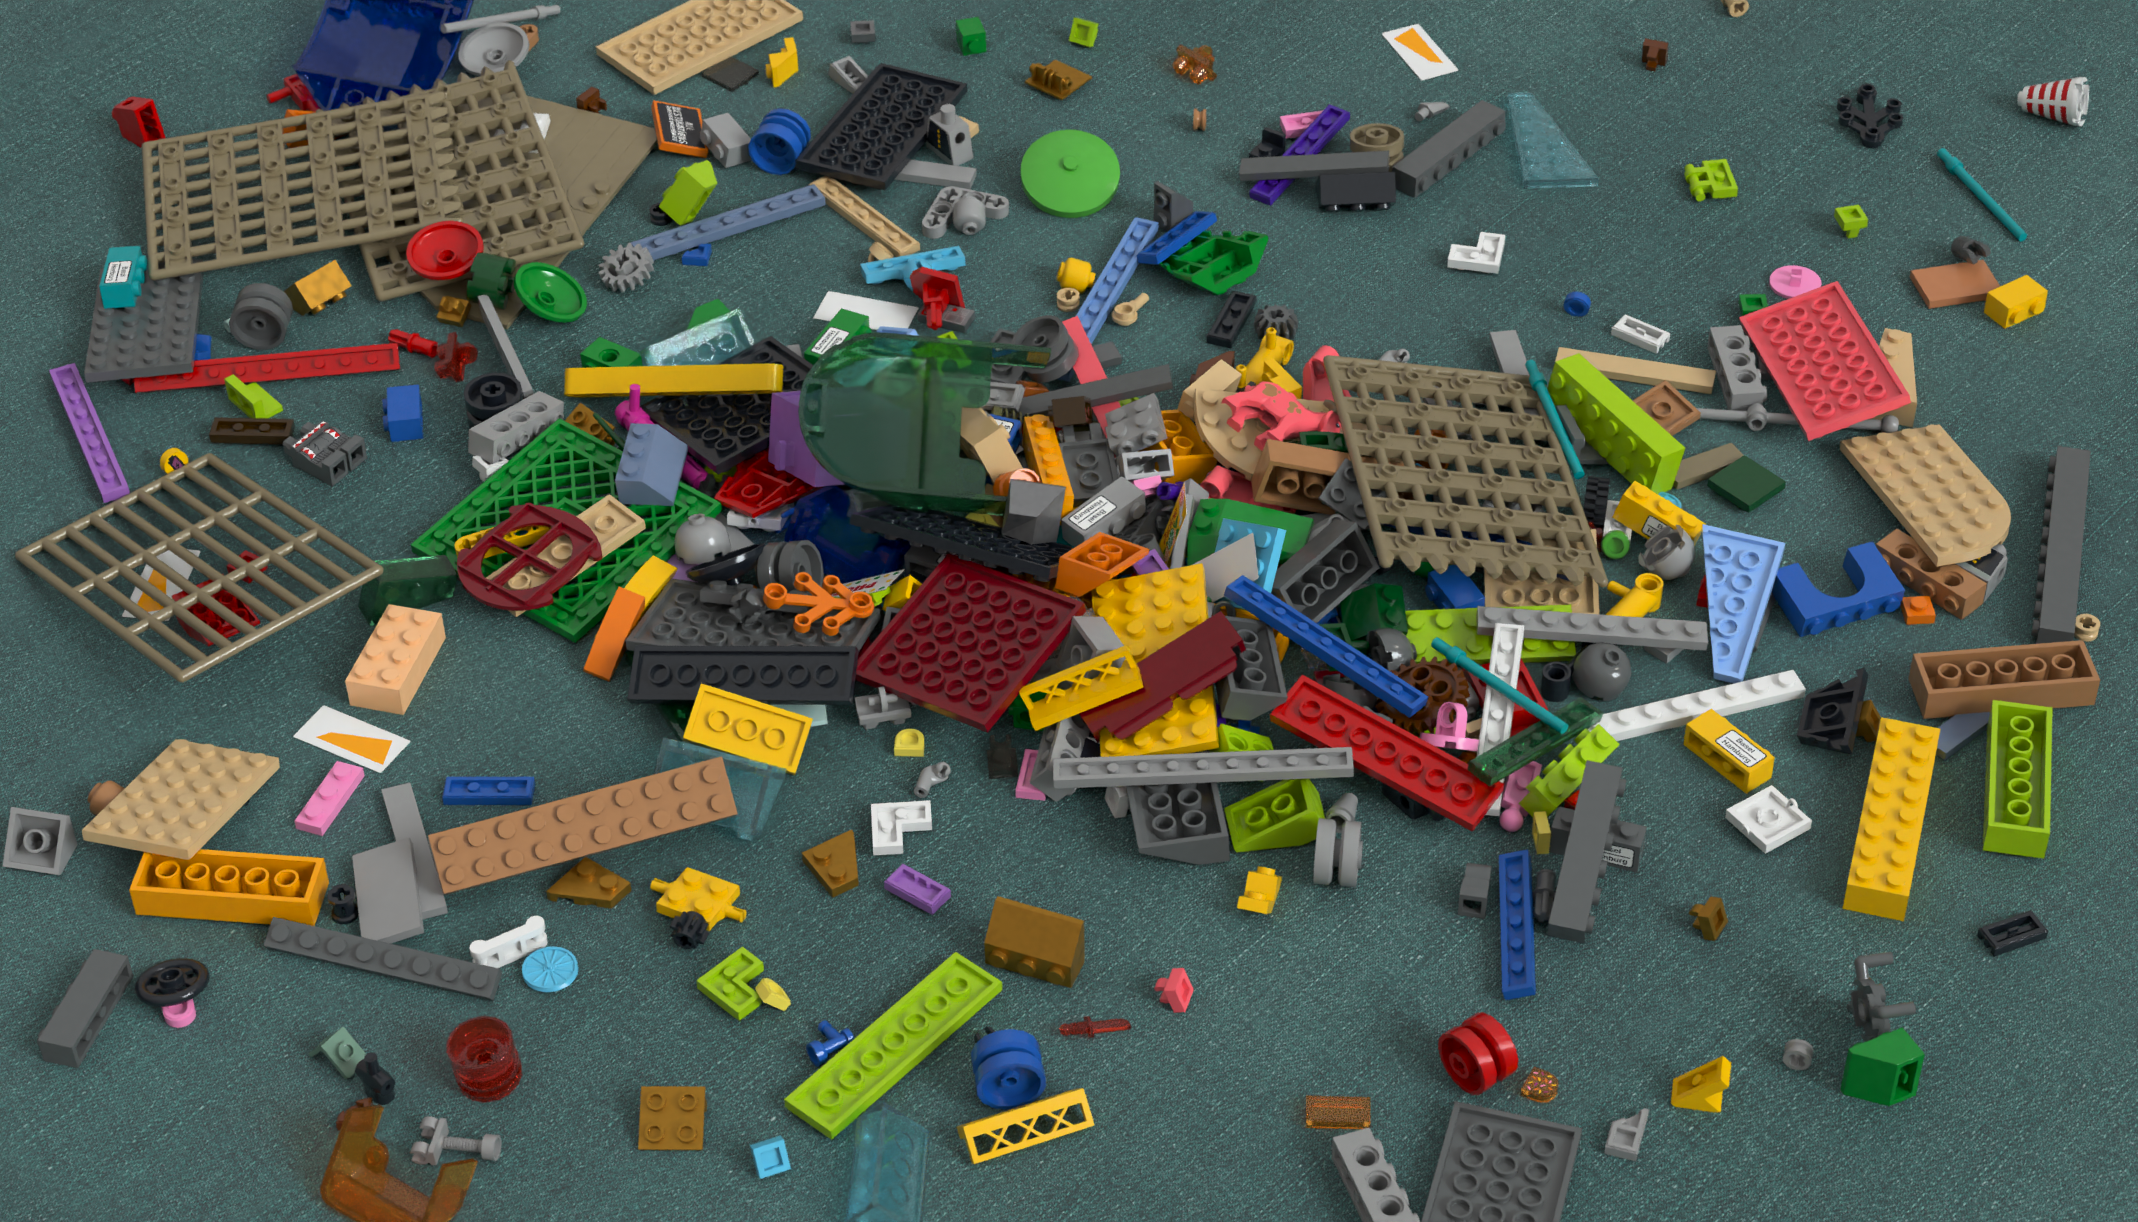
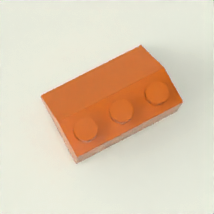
M1099 532L1060 556L1055 588L1065 591V594L1068 596L1081 597L1147 556L1149 549Z

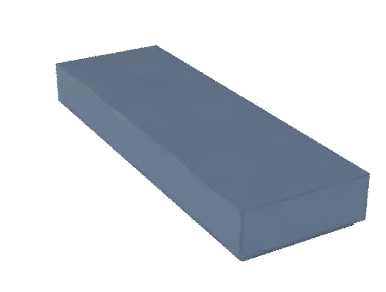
M1990 712L1956 714L1939 726L1940 734L1936 755L1945 761L1987 729Z

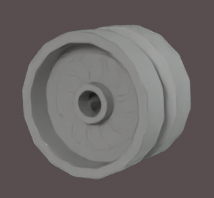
M1319 818L1313 884L1329 885L1333 880L1334 867H1339L1338 882L1340 886H1357L1358 868L1361 869L1363 841H1361L1362 822L1346 820L1342 826L1341 839L1336 838V821L1334 819Z

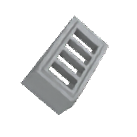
M850 56L831 63L828 73L832 80L852 94L868 77Z

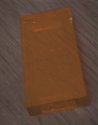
M1306 1096V1128L1365 1129L1371 1126L1370 1097Z

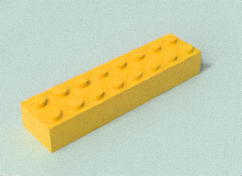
M1881 717L1843 909L1904 921L1940 728Z

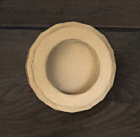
M874 242L869 248L871 253L868 256V262H873L875 257L878 261L893 258V254L879 242Z

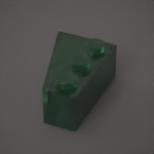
M446 555L375 561L383 567V573L362 585L358 607L369 626L378 624L388 604L420 609L453 597L458 574Z

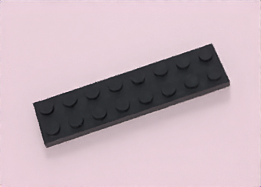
M635 646L627 700L631 704H694L702 683L765 704L852 705L859 650L856 646Z

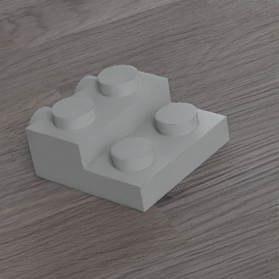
M1154 393L1105 414L1108 425L1105 429L1109 447L1116 457L1121 453L1137 452L1167 439L1159 401Z

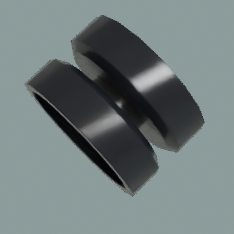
M494 372L472 379L466 385L463 393L469 427L472 428L522 401L524 398L520 381L506 373Z

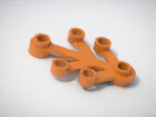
M806 572L797 573L794 587L799 591H808L813 596L787 593V589L779 583L768 584L763 594V601L770 609H779L784 604L814 607L804 614L795 616L793 628L799 633L808 632L812 622L831 610L838 609L842 611L834 617H826L822 625L824 634L834 636L838 634L840 625L853 617H868L874 610L872 597L868 593L862 591L851 592L835 575L825 576L822 587H820L812 580L810 574ZM837 593L841 598H834L830 594Z

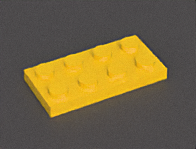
M701 683L683 741L795 776L813 718Z

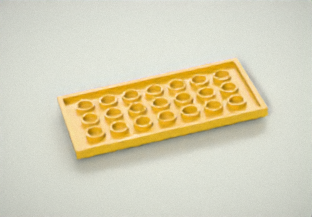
M1200 563L1106 581L1092 590L1093 617H1103L1123 645L1128 646L1135 662L1138 663L1209 619L1203 564ZM1126 658L1121 667L1128 665ZM1214 684L1189 700H1183L1180 697L1172 701L1173 709L1125 740H1119L1116 737L1112 738L1106 728L1099 731L1101 736V757L1188 754L1219 748Z

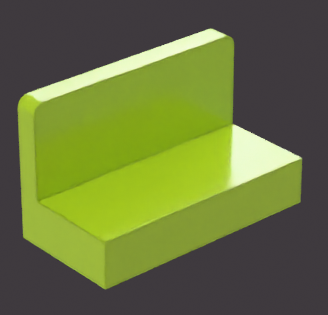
M234 374L224 379L228 399L248 417L270 418L283 411L282 405L256 382L245 385Z

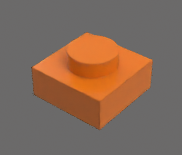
M1930 596L1903 597L1900 607L1906 625L1935 622L1936 614Z

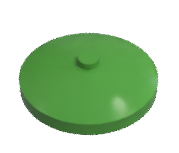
M1059 130L1040 137L1027 149L1021 163V184L1029 200L1042 211L1063 218L1084 217L1104 208L1115 196L1120 180L1119 161L1111 147L1099 137L1080 130Z

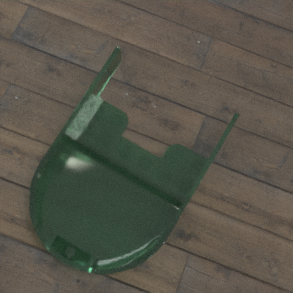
M880 332L853 336L851 339L838 345L835 344L825 351L806 375L798 404L799 423L803 438L814 458L827 472L850 488L874 499L923 512H928V509L1004 516L1007 496L985 495L986 471L983 464L978 460L959 458L962 407L976 409L987 404L990 397L992 365L1002 364L1046 368L1051 356V348Z

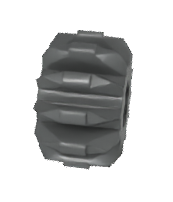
M1276 303L1274 306L1265 305L1264 309H1259L1254 320V329L1258 339L1262 340L1266 335V329L1270 327L1276 329L1277 336L1294 339L1298 328V320L1294 309H1287L1286 305L1277 306Z

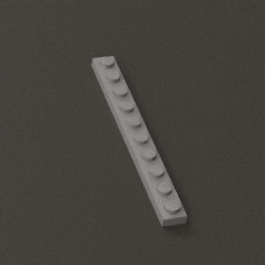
M1352 747L1053 759L1054 789L1354 777Z

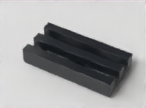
M2030 910L1978 929L1977 936L1980 940H1985L1984 945L1987 948L1991 947V954L1995 957L2046 939L2048 930ZM2031 922V924L2019 928V926ZM2008 930V932L1993 937V935Z

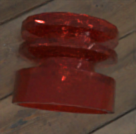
M480 1016L459 1024L451 1032L446 1043L447 1055L454 1070L457 1085L464 1096L479 1102L496 1101L509 1095L519 1085L523 1075L522 1063L516 1050L512 1031L505 1022L496 1017Z

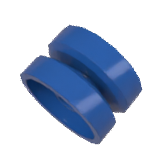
M1008 1029L988 1034L975 1043L971 1051L973 1074L975 1075L977 1096L982 1103L992 1108L1007 1110L1032 1103L1041 1096L1046 1087V1077L1041 1062L1040 1046L1034 1036L1025 1031Z

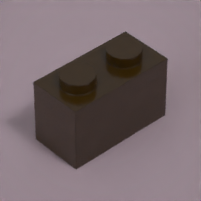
M1078 396L1052 399V406H1048L1050 422L1054 423V427L1061 429L1062 426H1089V424L1093 423L1091 398Z

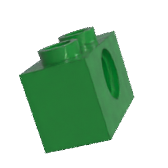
M602 337L597 338L580 353L582 368L642 366L640 353Z

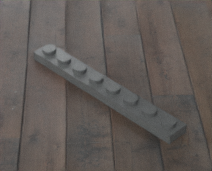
M277 917L272 918L263 945L267 949L490 1001H494L502 976V971L498 968Z

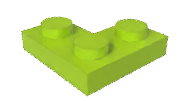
M741 947L697 979V989L740 1021L762 1004V999L758 993L748 986L747 983L764 971L763 962L744 947Z

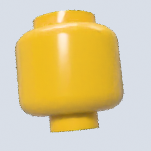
M1070 257L1065 262L1061 261L1056 281L1060 282L1062 289L1074 288L1079 294H1082L1087 287L1092 288L1096 273L1091 272L1092 267L1089 262Z

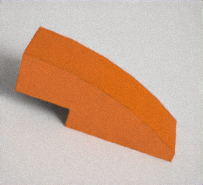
M618 587L596 635L583 669L584 672L610 682L627 649L625 640L635 628L645 608L644 596Z

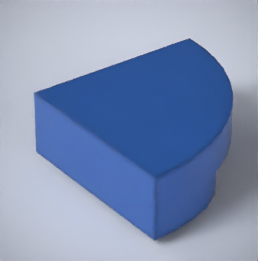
M700 244L697 249L690 252L687 250L682 256V265L707 266L712 252L711 244Z

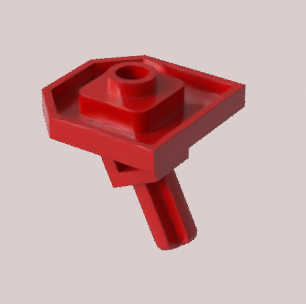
M923 266L912 271L910 281L913 293L923 300L928 328L936 331L942 327V312L945 311L948 304L965 308L958 276Z

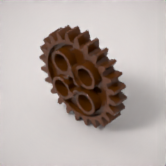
M1436 656L1430 662H1427L1426 658L1422 657L1420 663L1417 664L1414 659H1411L1410 666L1406 667L1404 664H1401V671L1391 670L1390 672L1427 695L1426 705L1410 718L1380 698H1377L1378 703L1375 705L1378 713L1393 719V724L1411 734L1417 732L1420 737V734L1426 730L1430 734H1434L1439 708L1445 702L1460 703L1464 707L1468 706L1466 698L1470 697L1469 685L1462 669L1458 670L1455 663L1449 665L1447 659L1439 663ZM1454 708L1449 713L1451 723L1454 722L1453 715H1456Z

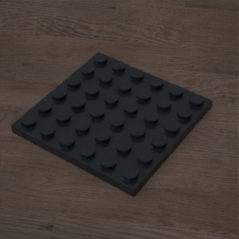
M772 336L717 364L783 365V392L844 387ZM772 394L658 396L640 406L650 416L654 424H658L687 444L688 452L718 475L729 471L733 466L744 460L751 459L755 454L769 448Z

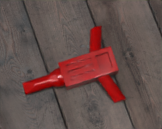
M300 72L284 78L285 88L267 94L266 97L271 104L290 96L302 111L316 112L318 109H321L320 95L313 87L324 84L325 80L322 74L306 79Z

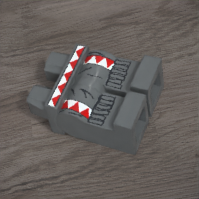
M324 420L317 425L307 422L300 430V439L288 437L283 442L284 453L292 457L294 467L297 469L301 468L303 471L332 487L349 474L348 470L352 471L367 459L364 438L358 435H354L351 438L343 434L336 427H329V423Z

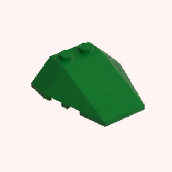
M1204 230L1159 265L1176 278L1202 291L1210 292L1213 295H1220L1227 292V289L1231 286L1245 282L1246 278L1256 273L1268 242V236L1252 231H1244L1240 236L1232 235L1231 231H1223V235H1212L1211 231Z
M1200 499L1188 533L1187 566L1193 565L1215 553L1223 518L1286 530L1278 565L1284 564L1308 543L1314 520L1313 518L1231 499Z

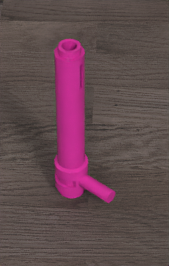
M638 384L630 385L629 401L621 402L615 410L617 422L626 428L627 431H629L631 423L654 424L650 416L640 407V385ZM687 454L681 478L691 487L698 490L700 481H705L709 473Z

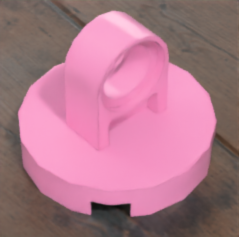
M1445 702L1439 708L1435 734H1420V739L1435 747L1477 752L1480 741L1465 738L1467 710L1462 704ZM1454 708L1456 711L1455 721L1451 724L1449 720V713Z

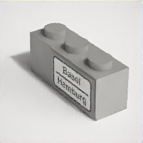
M1121 476L1061 519L1063 539L1076 547L1099 532L1111 536L1119 533L1124 527L1135 519H1139L1146 512L1145 492Z

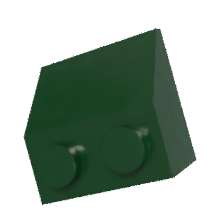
M1374 583L1350 593L1339 603L1340 622L1345 623L1351 641L1365 640L1369 631L1379 628H1393L1405 635L1408 633L1402 586Z

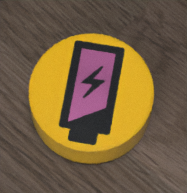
M178 448L168 449L160 458V467L167 474L188 464L187 455Z

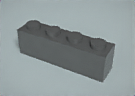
M94 949L89 958L82 963L76 979L73 983L69 984L65 997L60 1005L54 1008L52 1018L45 1029H42L38 1035L37 1044L40 1047L44 1061L79 1068L133 978L128 956Z

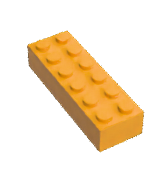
M200 849L190 860L144 852L129 891L136 915L271 924L272 918L277 917L315 926L329 880L324 858Z

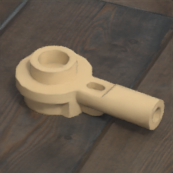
M1141 293L1135 300L1116 305L1112 312V320L1120 326H1129L1136 322V311L1149 301L1148 295Z

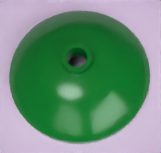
M532 262L520 267L514 277V288L520 301L532 313L545 320L558 323L572 322L579 319L586 309L587 298L584 290L571 275L558 267L546 263Z

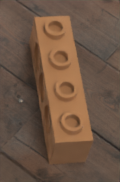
M1895 529L1876 543L1877 549L1901 583L1922 596H1930L1932 602L1962 620L1983 604L1986 582L1956 564L1937 567L1918 543L1901 530Z

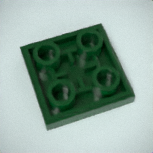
M1744 455L1710 477L1707 486L1737 505L1740 509L1749 513L1784 490L1786 481Z

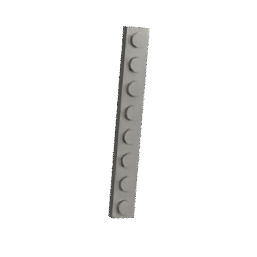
M1478 606L1476 613L1477 635L1494 636L1495 623L1524 625V638L1590 643L1604 642L1619 645L1707 650L1708 645L1707 623L1700 621Z

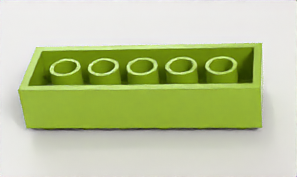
M1578 353L1556 361L1547 387L1555 408L1556 405H1567L1581 433L1584 434L1585 441L1598 451L1602 457L1606 458V461L1631 484L1636 481L1656 494L1671 490L1685 447L1581 354Z
M1992 700L1987 724L1983 851L2043 859L2045 857L2050 836L2053 707Z

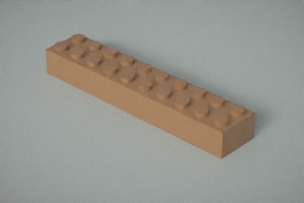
M721 756L428 835L427 838L443 895H448L734 817L738 813Z

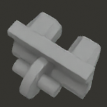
M878 687V694L855 697L859 723L865 729L876 728L879 722L890 721L894 725L903 724L906 718L911 717L909 702L897 697L895 694L886 693L884 687Z

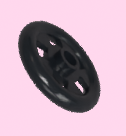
M178 958L166 960L150 967L140 975L135 984V994L141 1002L150 1006L168 1007L178 1005L199 995L206 988L210 974L203 963L194 959ZM193 973H195V974L197 975V976H195V977H193V978H190V979L187 978V975H190V974H193ZM152 981H157L156 985H149V984H150Z

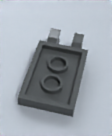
M1100 423L1089 424L1090 440L1075 441L1073 425L1062 426L1063 443H1059L1074 494L1073 507H1079L1118 479L1114 453L1109 447L1108 438H1102Z

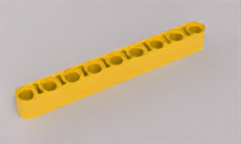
M723 364L566 368L564 396L624 397L629 396L630 385L632 384L640 385V396L772 394L783 392V365Z

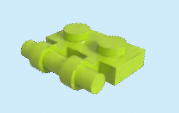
M1727 159L1702 161L1701 167L1694 168L1692 164H1687L1684 167L1685 180L1690 184V193L1697 201H1703L1705 193H1711L1712 198L1737 197L1738 187Z

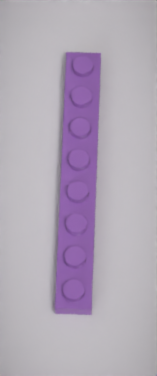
M75 363L49 370L52 382L103 502L118 500L129 494L127 482Z

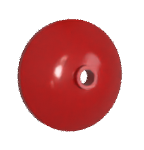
M442 221L428 225L418 231L410 240L406 255L411 269L418 275L432 280H450L460 277L471 270L477 253L484 252V244L480 233L471 225L459 221Z

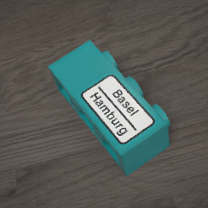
M140 246L109 248L99 285L104 309L135 307L137 297L141 296V283H144V271H147L148 268L147 257L142 255Z

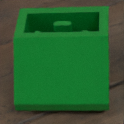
M1903 1027L1892 1032H1884L1877 1038L1867 1042H1859L1848 1049L1840 1091L1844 1095L1885 1106H1891L1916 1096L1925 1054Z

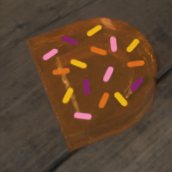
M1534 1066L1521 1089V1096L1537 1102H1549L1557 1096L1558 1079L1550 1072Z

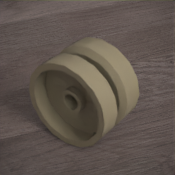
M1381 123L1366 124L1353 129L1350 133V149L1352 152L1389 151L1388 172H1392V166L1404 158L1402 152L1404 148V133L1398 127Z

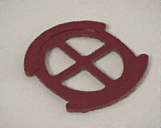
M526 503L510 507L509 514L511 517L486 533L471 550L468 548L461 549L457 558V571L464 589L474 599L497 609L523 611L542 608L552 604L554 601L552 594L568 583L580 571L588 558L593 561H600L603 556L597 536L582 520L560 509ZM547 526L551 528L527 550L521 549L503 539L506 534L524 527ZM564 535L571 540L573 549L569 562L562 568H556L537 557L554 540ZM491 547H497L517 559L493 580H489L482 574V561ZM525 566H532L551 576L545 583L529 589L507 590L502 587Z

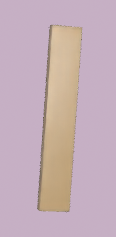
M824 176L809 184L816 185L825 197V203L874 241L885 246L895 257L911 255L920 251V243L837 180Z
M1559 347L1555 360L1556 362L1579 353L1608 379L1653 386L1667 380L1675 389L1712 394L1716 375L1715 370Z

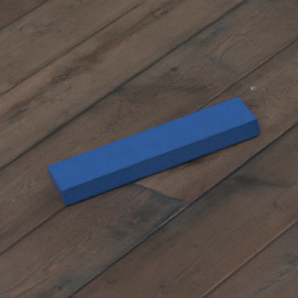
M1195 211L1136 255L1138 263L1160 264L1217 221L1216 214L1213 212Z

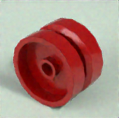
M1484 1012L1475 1013L1464 1020L1460 1026L1451 1028L1439 1038L1438 1050L1440 1059L1447 1073L1463 1091L1471 1095L1484 1093L1496 1081L1504 1080L1518 1069L1517 1051L1511 1037L1495 1018Z

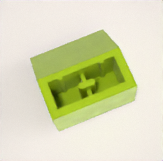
M708 160L694 163L686 168L682 167L674 176L676 179L674 184L668 187L662 195L664 199L659 207L680 226L694 220L717 185L712 165Z

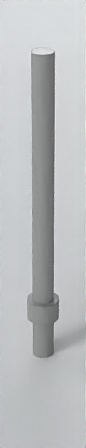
M538 5L528 10L445 23L441 25L442 33H450L485 27L493 23H509L532 18L534 20L545 19L546 16L559 14L560 7L559 5L546 7Z

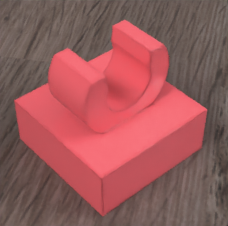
M1172 968L1169 979L1159 978L1154 988L1155 991H1163L1160 1002L1170 1003L1174 1013L1186 1012L1194 991L1184 968Z

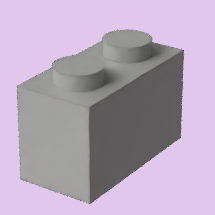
M729 113L703 120L700 139L725 168L751 161L748 149L751 138Z

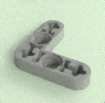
M954 186L945 187L939 192L922 220L923 235L931 239L942 237L953 220L954 204L963 197L972 196L980 200L984 204L986 217L992 219H1003L1009 215V201L1006 197Z

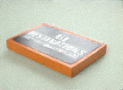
M653 100L651 110L659 150L706 158L708 147L700 139L703 123L700 109Z

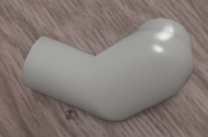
M1406 349L1389 350L1378 360L1407 363L1410 359V354Z
M939 762L924 768L919 775L914 794L920 798L927 797L931 786L947 780L951 772L950 766L945 762Z

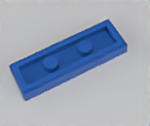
M446 777L442 797L443 805H532L535 779L534 777Z

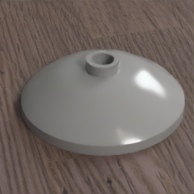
M489 24L476 29L464 39L459 48V60L467 72L476 76L481 75V70L484 66L490 68L494 73L503 71L508 60L513 61L515 67H517L525 59L529 51V40L524 30L514 24Z

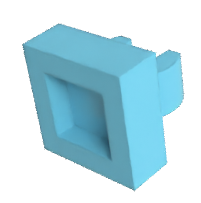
M781 1135L750 1145L756 1173L760 1179L791 1169L784 1139Z

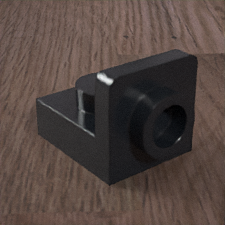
M1265 127L1262 130V141L1249 153V158L1282 156L1285 153L1286 135Z

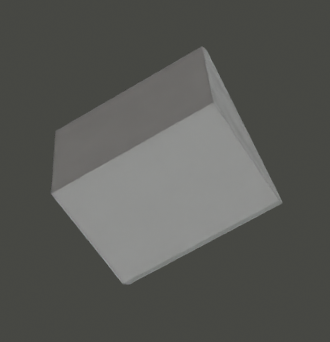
M11 807L3 867L61 875L78 845L70 815Z

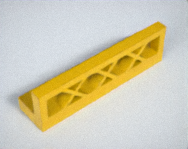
M1125 645L1023 686L1019 694L1029 710L1031 724L1035 731L1144 687L1140 670L1128 646ZM1124 656L1128 662V665L1120 668L1111 666L1114 660ZM1092 669L1101 671L1096 678L1089 679L1084 677L1085 673ZM1062 681L1074 682L1072 687L1066 690L1057 688L1058 684ZM1038 691L1047 693L1044 699L1034 703L1029 697L1030 694Z
M1076 1088L957 1126L960 1139H965L972 1164H976L1094 1126V1121L1084 1088ZM1080 1104L1084 1118L1083 1122L1073 1125L1062 1119L1069 1106ZM1061 1109V1111H1060V1113L1058 1114V1116H1056L1055 1114L1051 1113V1112H1053V1111H1056V1110ZM1044 1114L1055 1120L1050 1132L1046 1134L1033 1129L1038 1116ZM1031 1119L1028 1126L1022 1123V1121ZM1060 1123L1067 1126L1057 1130ZM1012 1124L1025 1129L1020 1142L1015 1144L1002 1138L1008 1126ZM1001 1128L998 1136L991 1132ZM1030 1133L1037 1136L1034 1138L1027 1139ZM986 1134L994 1138L995 1141L990 1151L978 1155L973 1137ZM1000 1142L1006 1145V1147L997 1149Z

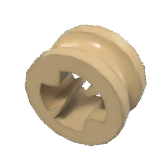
M1063 288L1057 292V307L1059 310L1072 312L1079 308V292L1076 289Z
M2091 614L2078 615L2076 617L2074 637L2086 642L2095 640L2098 637V630L2100 628L2099 619Z

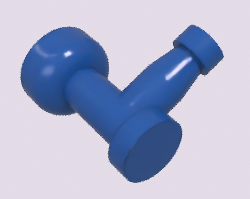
M824 1020L818 1025V1030L826 1036L828 1041L821 1043L815 1040L806 1045L807 1054L811 1062L816 1067H819L826 1063L829 1054L847 1046L855 1038L848 1028L841 1030L839 1033L828 1021Z

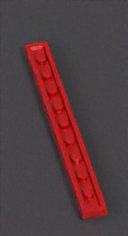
M398 343L197 360L194 361V368L191 373L134 378L135 393L224 386V379L232 374L244 384L252 382L401 370Z

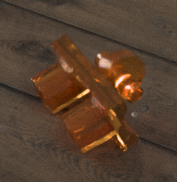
M1181 44L1176 48L1178 57L1172 63L1176 73L1184 75L1188 69H1191L1189 72L1190 79L1199 85L1206 78L1213 81L1217 77V73L1213 72L1212 69L1215 57L1212 56V48L1210 46L1202 45L1200 48L1195 47L1193 51Z

